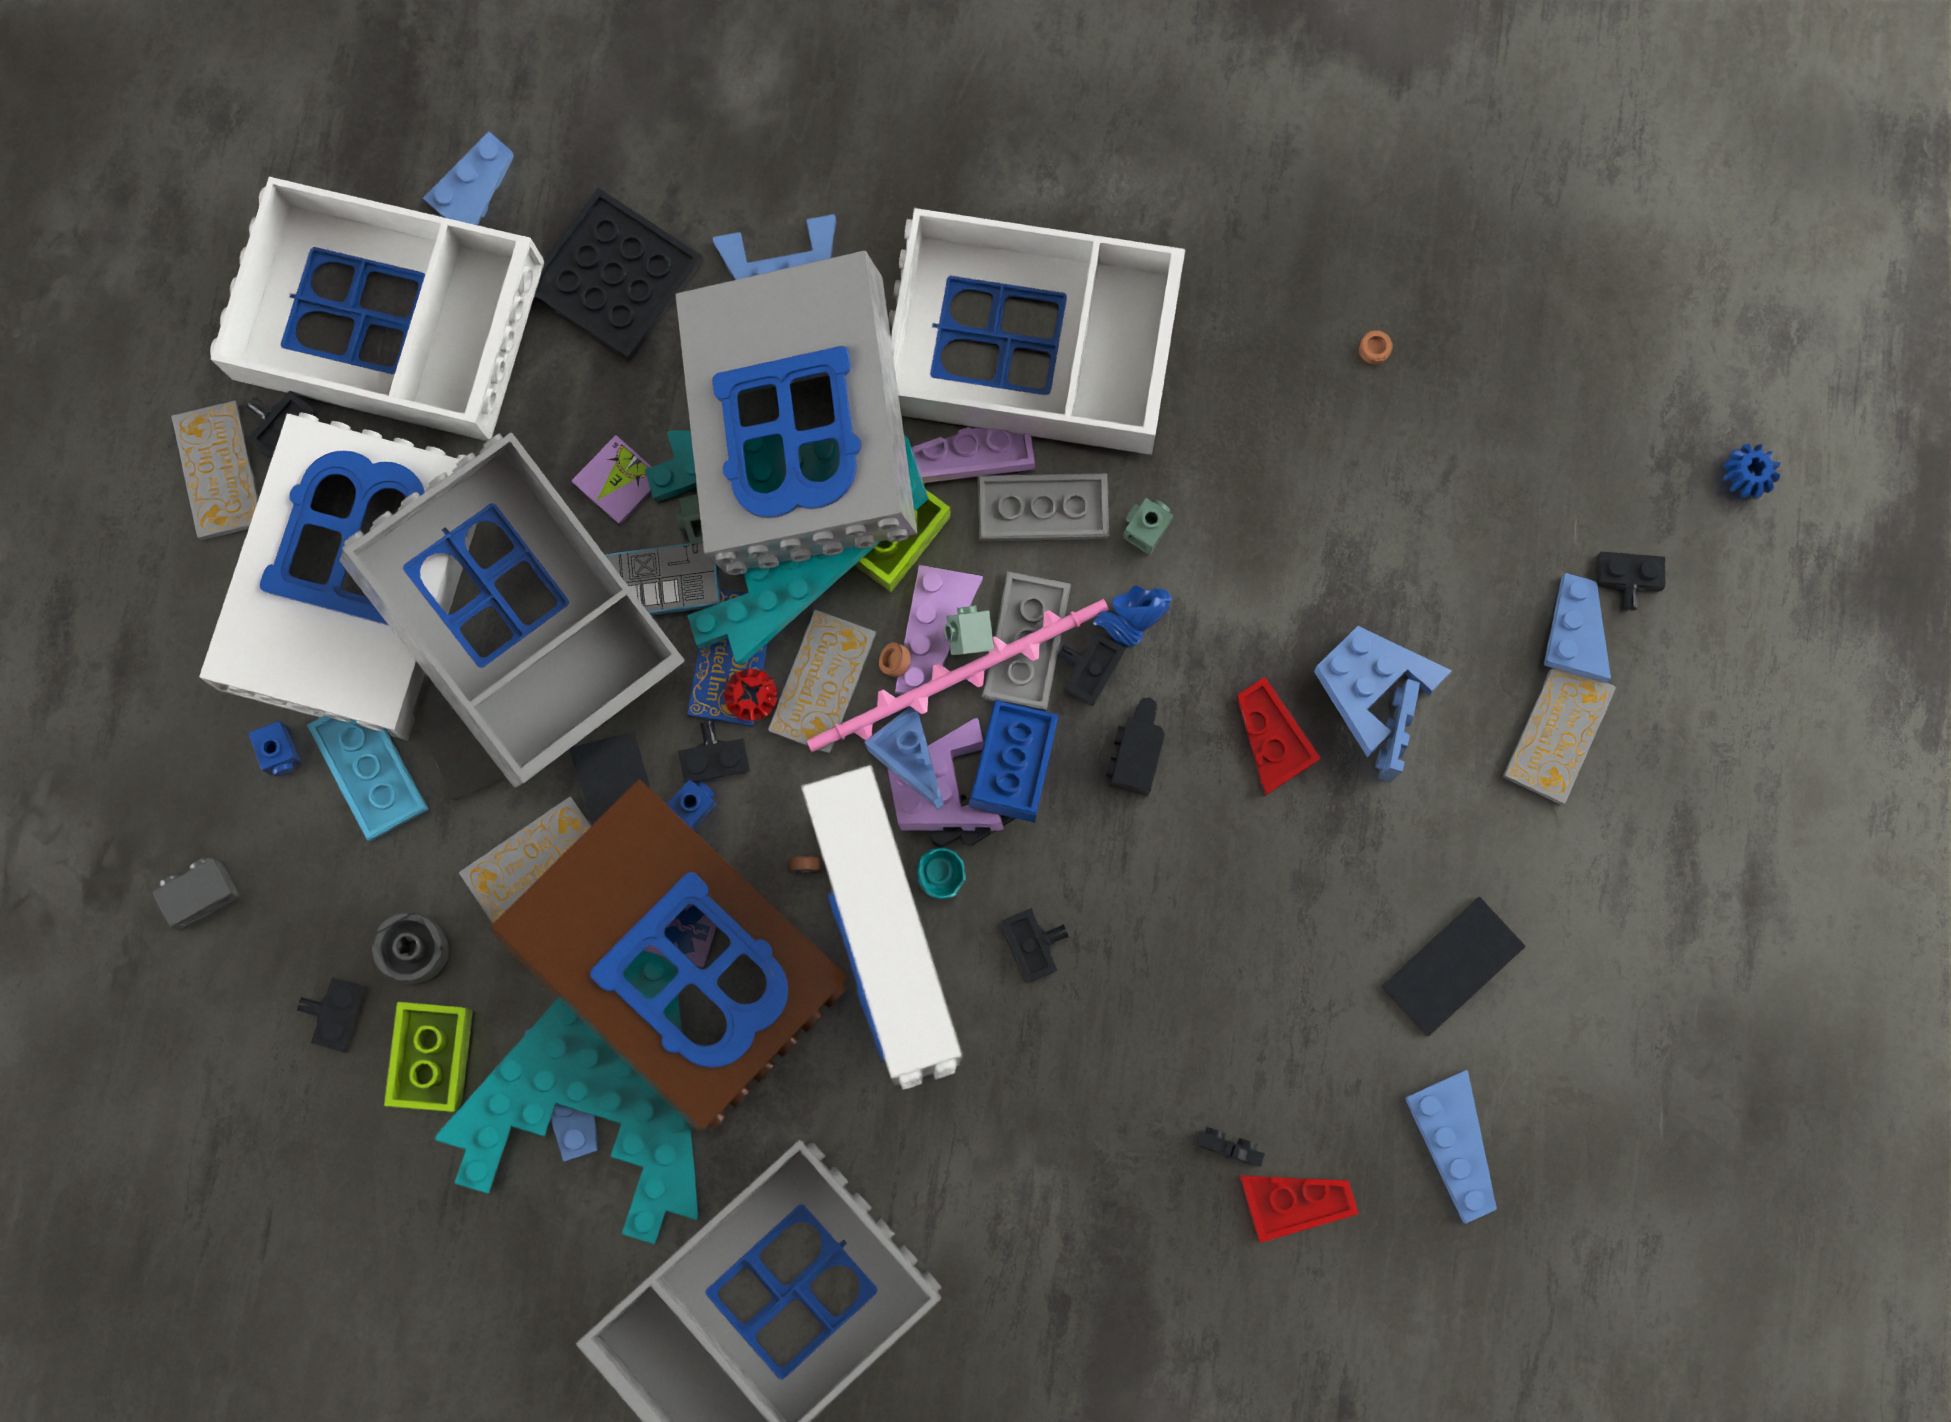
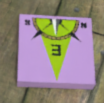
M615 435L571 482L605 514L621 526L651 494L645 469L652 466Z

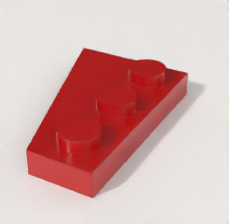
M1265 677L1236 696L1264 796L1321 759Z
M1239 1175L1260 1243L1359 1214L1349 1180Z

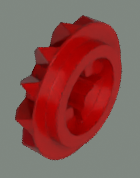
M747 668L746 670L735 672L730 680L726 682L723 696L728 710L735 717L744 721H757L766 717L773 710L777 701V689L773 679L765 672ZM745 683L750 689L761 687L756 693L759 705L756 706L750 699L741 700V697L745 695L742 684Z

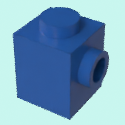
M277 721L248 733L261 770L267 774L282 776L294 770L293 766L302 763L289 727L283 722Z
M690 779L666 804L694 831L717 807L712 799L715 793L702 781L696 785Z

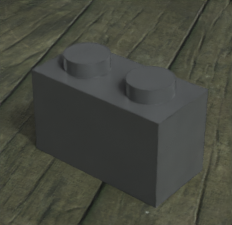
M208 857L202 858L190 866V871L181 876L175 874L165 878L159 883L161 887L152 891L170 927L182 930L240 897L221 861L214 858L209 859Z

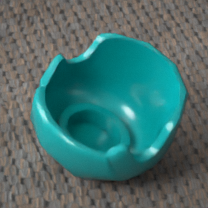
M945 847L929 849L917 862L915 868L916 883L923 893L935 899L954 897L966 879L964 863L959 855Z

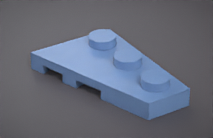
M488 132L423 197L424 202L441 217L478 225L489 208L488 204L494 191L499 188L513 160V152L493 134Z
M1565 573L1560 582L1544 666L1607 683L1611 679L1597 582Z
M1407 679L1401 685V688L1396 687L1391 701V706L1396 707L1393 719L1388 718L1385 725L1392 732L1387 737L1385 750L1380 749L1375 768L1380 769L1378 779L1391 782L1403 772L1405 761L1398 760V758H1402L1405 748L1408 746L1410 735L1404 732L1405 726H1410L1414 717L1420 682Z

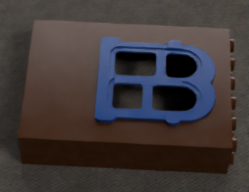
M640 779L491 925L493 936L699 1134L705 1129L712 1133L727 1116L723 1110L729 1104L735 1108L751 1091L747 1085L753 1079L759 1083L774 1067L775 1064L771 1061L778 1053L783 1058L799 1040L795 1034L800 1029L806 1033L823 1015L819 1009L824 1004L830 1008L846 991L843 983L848 977ZM688 905H695L729 937L731 942L730 946L705 970L699 969L664 935V929ZM650 945L655 946L678 969L676 977L654 999L645 998L623 976L624 969ZM740 955L749 956L762 969L767 980L766 991L762 998L755 1003L747 1005L736 1003L730 999L716 983L718 977ZM688 984L696 985L721 1009L726 1017V1033L714 1045L706 1047L696 1045L664 1016V1008Z

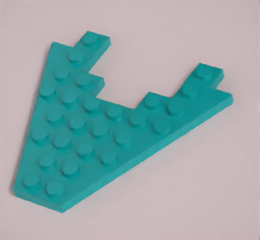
M690 430L667 431L674 459L645 469L650 490L656 502L697 488ZM772 435L747 441L743 449L749 486L759 493H770L777 490L783 484L786 477L782 436ZM904 436L914 511H916L928 500V496L910 441L907 436ZM836 439L805 444L799 448L800 468L802 474L808 480L823 482L830 479L837 472L840 466V453ZM875 542V545L870 548L843 549L842 553L836 555H825L823 553L812 555L809 560L802 562L787 560L779 562V565L773 568H760L758 566L747 569V572L743 574L749 593L688 615L696 645L701 649L729 638L735 662L738 665L744 664L880 542Z
M643 950L624 969L623 976L645 998L654 999L676 977V966L664 956ZM677 995L664 1008L663 1013L681 1031L679 999ZM559 998L438 1132L435 1141L466 1150L455 1184L489 1194L511 1127L545 1137L555 1104L621 1124L611 1158L643 1167L622 1235L655 1245L665 1211L697 1220L698 1217L690 1124Z

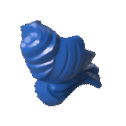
M1135 585L1128 593L1113 598L1112 607L1116 613L1101 612L1093 624L1105 628L1112 639L1122 647H1133L1141 642L1144 630L1152 627L1170 609L1169 603L1172 597L1165 589L1154 588L1146 590Z

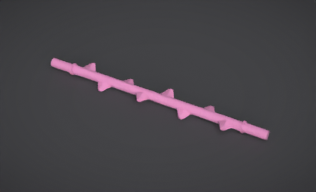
M1102 599L1075 613L1072 611L1070 615L1062 619L1048 610L1044 612L1043 628L1010 644H1006L994 636L992 637L994 650L953 671H949L937 663L933 665L932 681L896 698L884 689L878 691L877 707L840 725L837 723L835 727L806 740L811 752H814L841 738L844 740L845 736L856 733L864 740H868L872 736L873 723L908 706L920 714H924L927 712L929 696L965 679L975 686L981 687L983 686L984 671L1019 653H1022L1032 661L1039 658L1040 643L1074 627L1079 628L1080 624L1097 617L1099 613L1109 611L1105 600Z

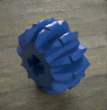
M1749 443L1744 444L1740 450H1733L1729 454L1730 460H1727L1723 465V468L1728 471L1724 475L1723 480L1733 482L1730 492L1740 489L1741 498H1747L1751 494L1754 499L1760 498L1763 492H1771L1774 489L1773 483H1776L1781 476L1774 471L1780 467L1781 462L1771 461L1770 459L1774 451H1768L1765 454L1763 453L1762 444H1757L1752 448Z

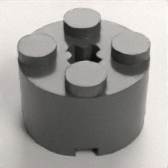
M414 913L393 915L386 919L376 932L372 947L374 961L384 974L395 980L408 984L426 982L434 978L448 961L449 948L445 933L439 925L422 915ZM409 942L417 944L413 955L405 953L409 949Z

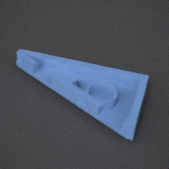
M908 707L864 743L867 750L938 810L944 804L918 712L912 707Z

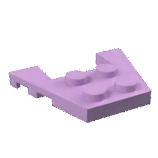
M978 718L972 719L928 745L944 804L938 810L888 769L897 820L901 830H943V827H961L963 831H975V827H990L991 831L1004 829L1000 814L968 807L969 805H962L953 758L983 749L984 737Z

